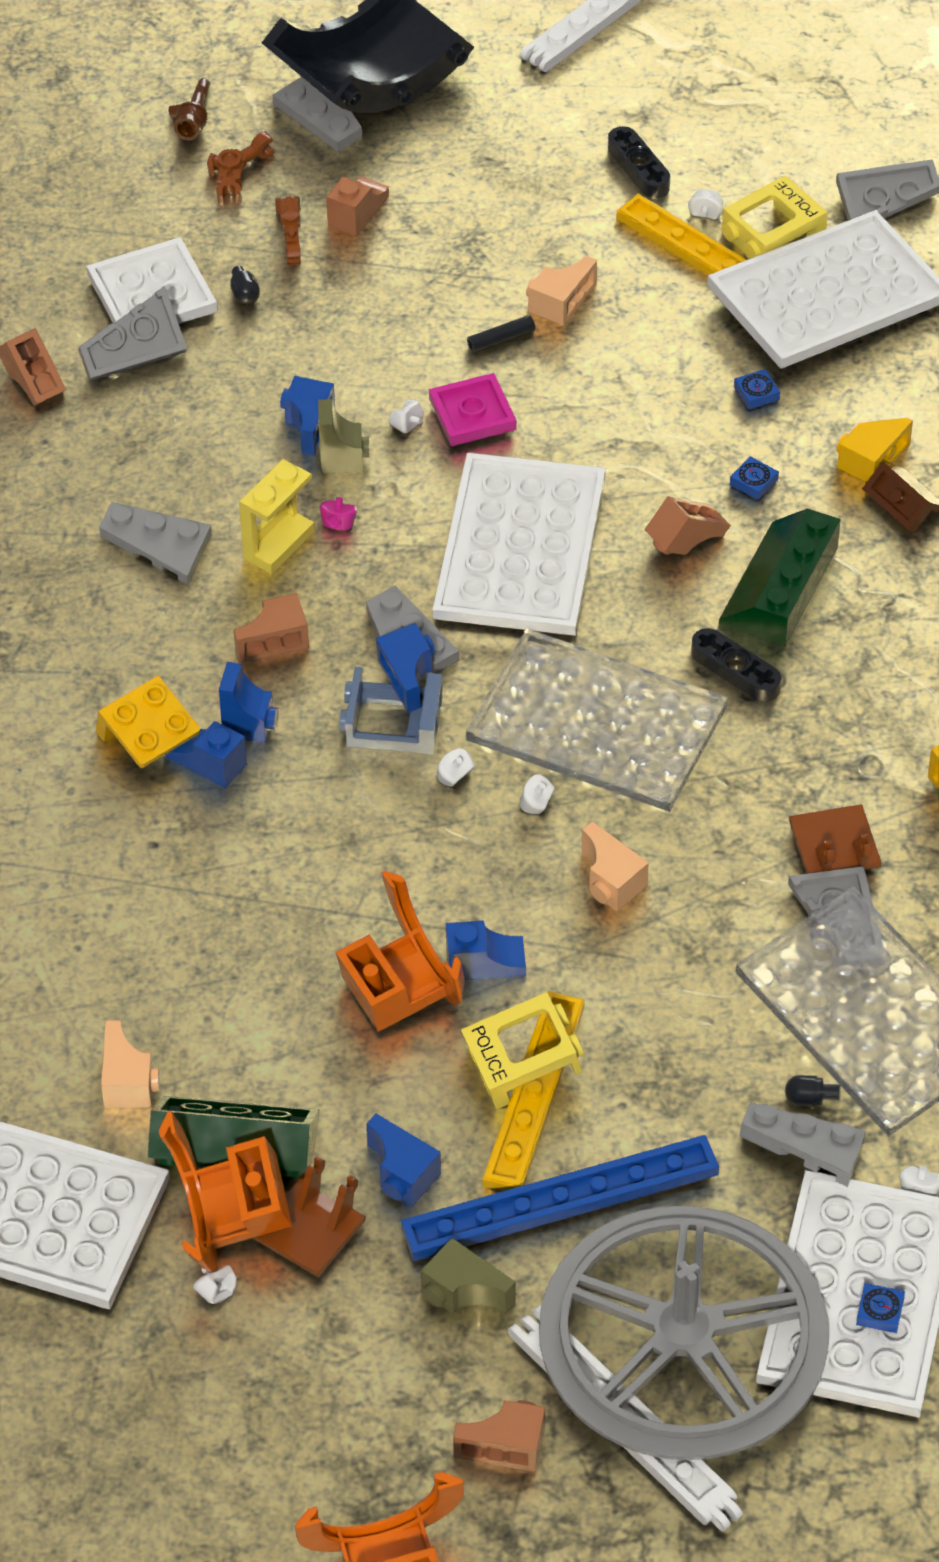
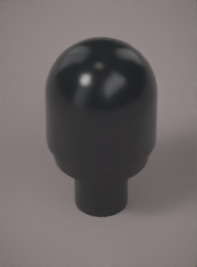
M235 266L231 271L233 276L230 281L233 295L241 304H252L260 295L258 282L253 274L245 271L243 266Z
M795 1075L787 1081L785 1095L793 1105L816 1107V1105H822L823 1100H840L841 1085L824 1084L823 1078H818L817 1075Z

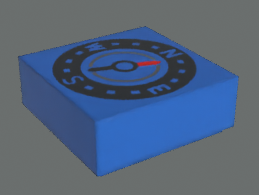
M766 369L734 379V388L748 410L780 400V390Z
M750 456L730 476V486L759 500L778 481L779 471Z
M865 1283L856 1325L897 1333L905 1291Z

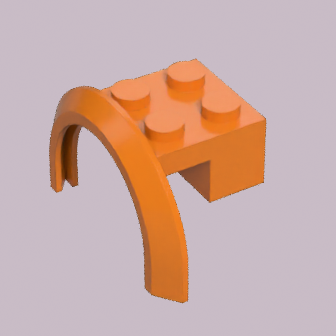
M388 871L381 872L384 886L405 936L379 949L369 934L336 952L342 978L378 1032L444 997L455 1006L461 1004L465 984L462 964L459 958H454L452 969L447 962L444 964L441 962L416 916L405 879L401 875Z
M171 1111L167 1112L159 1129V1134L173 1156L187 1195L194 1226L195 1247L186 1240L182 1241V1246L193 1261L207 1272H213L217 1267V1248L292 1227L277 1154L265 1136L226 1147L229 1161L199 1169L181 1124Z
M444 1472L434 1474L432 1491L421 1502L392 1517L363 1525L331 1526L321 1522L320 1518H318L317 1506L309 1508L295 1524L298 1543L304 1548L313 1551L341 1552L344 1562H439L435 1548L430 1546L425 1528L449 1514L461 1502L464 1494L463 1479Z

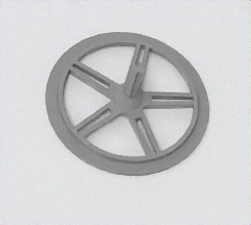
M667 1206L641 1210L619 1217L590 1233L566 1255L551 1277L543 1297L539 1320V1339L543 1362L555 1390L569 1409L589 1428L604 1438L638 1453L667 1459L698 1460L726 1456L755 1446L778 1433L802 1411L814 1394L825 1368L829 1345V1324L823 1297L812 1274L801 1259L775 1235L757 1224L731 1213L696 1206ZM680 1230L672 1298L666 1302L586 1275L592 1266L604 1255L625 1242L646 1234ZM688 1230L696 1231L694 1263L688 1265L684 1260ZM704 1232L733 1240L758 1254L779 1274L790 1292L709 1306L701 1301ZM581 1288L630 1304L632 1306L644 1309L646 1311L645 1313H641L639 1311H636L634 1309H631L609 1299L603 1298ZM572 1300L655 1333L600 1392L588 1380L580 1368L571 1346L568 1320ZM791 1306L763 1313L753 1314L749 1316L739 1317L735 1319L725 1320L726 1316ZM799 1318L800 1342L794 1362L781 1384L771 1395L756 1405L712 1338ZM653 1351L659 1355L613 1401L609 1400L614 1392ZM684 1356L690 1359L733 1418L704 1425H672L642 1418L622 1409V1407L674 1357ZM709 1356L712 1357L747 1409L746 1412H742L704 1359Z

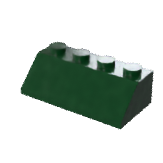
M807 508L772 521L720 616L719 624L786 647L838 549L841 519Z
M163 1095L150 1113L148 1158L158 1159V1163L161 1165L176 1166L171 1152L159 1134V1129L167 1112L171 1111L187 1136L199 1168L229 1161L226 1147L265 1136L277 1154L281 1176L296 1177L300 1176L301 1172H305L307 1166L312 1164L320 1109Z

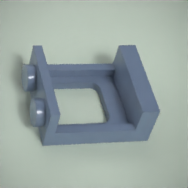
M355 667L352 682L346 681L344 703H349L348 710L342 709L340 713L339 730L346 732V747L434 754L443 699L442 674H427L426 687L419 686L421 708L410 712L408 729L405 734L393 735L360 732L357 730L362 704L377 703L402 706L403 704L391 684L363 682L362 667Z

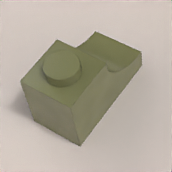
M332 399L318 400L321 473L363 472V458L370 457L369 437H362L361 423H354L343 418L334 408Z
M453 1238L421 1270V1292L426 1300L436 1307L442 1306L452 1314L459 1308L471 1305L488 1306L506 1314L516 1303V1282Z

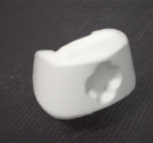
M698 190L689 200L688 209L693 216L717 220L723 212V198L719 193L712 190Z
M407 399L403 409L393 410L389 417V424L402 433H408L418 424L420 425L423 418V409L419 401Z
M461 748L447 753L439 762L437 779L442 784L453 787L475 767L470 754Z
M540 774L533 775L525 784L520 797V807L524 812L541 814L546 808L554 791V786L545 776Z
M909 1166L900 1173L901 1189L937 1197L939 1193V1174L927 1172V1167L920 1166L919 1169Z
M225 1265L215 1272H207L205 1269H202L201 1271L204 1276L196 1280L193 1285L194 1290L208 1303L216 1304L228 1299L233 1294L237 1285V1278L231 1266Z

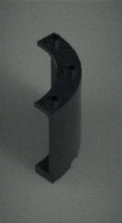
M364 0L358 5L359 11L347 19L342 15L331 21L321 23L320 28H310L307 25L294 24L281 17L261 42L335 105L356 113H378L409 104L442 82L458 66L463 65L471 51L475 48L416 0Z

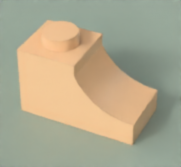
M585 255L583 259L569 267L560 269L544 267L539 275L533 277L527 285L528 311L564 326L597 285V260Z
M593 821L582 830V854L593 865L590 867L589 891L598 902L606 903L618 912L648 886L649 862Z
M106 1020L101 1077L104 1108H151L152 1092H159L160 1089L159 1068H152L151 1053L140 1052L129 1044L123 1034L121 1020Z

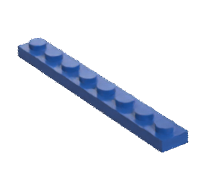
M705 1134L401 1220V1230L414 1262L435 1256L451 1238L467 1247L718 1176L719 1164Z

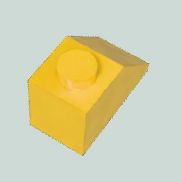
M898 418L858 423L849 434L845 433L837 444L836 451L839 452L837 468L867 483L882 461L893 464L911 443L913 420Z

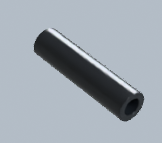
M527 315L468 336L467 343L469 349L474 353L535 331V323L533 318Z

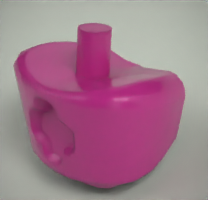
M337 497L336 501H324L320 505L322 523L334 530H349L354 524L357 507L352 504H343V498Z

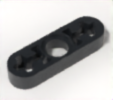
M626 126L613 128L608 134V151L645 196L661 198L667 195L670 191V172L634 129ZM635 159H643L647 163L643 165H635L631 163V161Z
M705 628L694 633L691 643V655L696 662L758 701H771L779 695L781 674L775 667L715 629ZM731 660H739L746 666L735 670L729 668L726 664Z

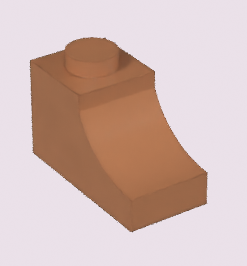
M359 176L356 181L342 177L326 196L328 226L357 237L389 197V186Z
M36 328L0 346V358L10 378L20 384L33 406L67 390Z
M667 496L645 528V531L654 539L653 545L662 553L667 555L671 553L687 555L693 547L704 540L712 537H724L731 525L711 504Z
M297 593L262 600L263 609L258 617L249 624L234 629L235 653L239 663L309 648L308 624Z
M504 1400L500 1411L486 1420L475 1423H456L453 1435V1458L536 1472L545 1431V1407L537 1406L526 1400L516 1402Z

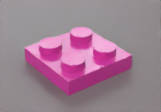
M494 373L429 389V400L450 446L517 430V420Z

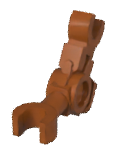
M266 131L257 134L252 140L251 145L241 151L226 149L220 152L218 156L213 153L209 154L207 161L209 177L215 178V170L219 172L216 180L219 204H224V196L227 194H234L236 202L241 203V177L243 170L247 168V162L258 156L261 159H267L275 153L268 145L273 142V138Z
M287 196L286 199L282 200L281 197L275 198L276 213L280 214L281 228H285L287 264L301 263L298 227H300L299 212L301 211L300 197L294 196L292 198V196Z

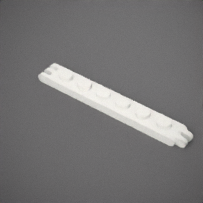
M587 0L526 45L520 52V58L525 61L529 60L530 64L535 67L539 65L540 70L548 72L642 0Z
M541 1305L532 1310L538 1322L540 1320ZM526 1315L520 1319V1323L528 1333L526 1334L516 1324L508 1329V1333L546 1371L540 1349L539 1324L530 1315ZM569 1332L571 1346L580 1368L588 1380L600 1392L614 1375ZM622 1384L609 1400L613 1401L627 1387ZM636 1396L622 1407V1409L634 1415L663 1423ZM625 1448L703 1525L711 1521L719 1530L725 1531L731 1524L722 1511L733 1521H737L743 1516L742 1510L734 1502L737 1500L736 1493L702 1459L677 1460L659 1458Z

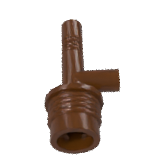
M205 78L198 81L191 102L172 105L168 108L170 118H175V133L181 139H195L207 123L208 114L203 104L210 88V82Z

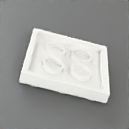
M181 237L86 266L87 275L113 323L129 313L139 303H143L153 296L163 286L167 290L178 324L218 312L217 301Z

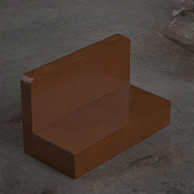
M884 461L881 462L862 488L899 523L912 532L917 531L931 510L939 512V499L905 469Z

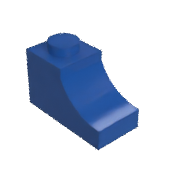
M294 376L289 389L285 388L282 392L280 407L285 409V424L293 425L300 432L301 454L315 456L320 445L318 400L332 399L335 408L334 384Z
M414 623L376 638L378 662L407 713L421 708L419 682L426 673L432 671L431 656L435 655V648L428 634L423 635L417 624Z
M227 662L219 687L221 723L245 736L247 741L266 743L269 730L276 729L279 709L273 707L272 692L264 691L253 684L245 675L242 664Z
M214 721L207 729H200V733L165 754V757L227 788L247 765L245 736Z
M484 920L446 923L447 963L452 969L453 960L458 957L462 964L465 980L526 976L523 936H508L493 932L485 926Z
M375 1113L366 1124L367 1146L374 1150L382 1160L380 1164V1187L392 1199L402 1200L413 1207L440 1176L441 1152Z

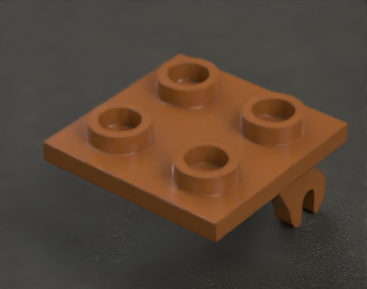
M862 804L789 816L790 826L806 874L864 866V870L881 867L882 862Z
M316 1156L314 1158V1167L308 1165L304 1179L300 1178L286 1194L292 1227L254 1237L253 1239L319 1278L366 1221V1216L352 1209L354 1193L358 1186V1179L349 1175L347 1177V1186L340 1185L336 1201L320 1192L321 1174L326 1162L324 1159Z

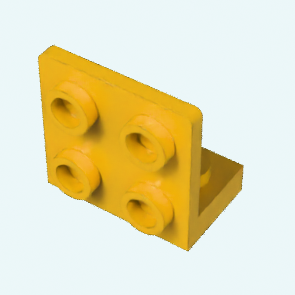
M158 675L98 711L95 732L103 742L115 736L140 768H144L200 733V727Z

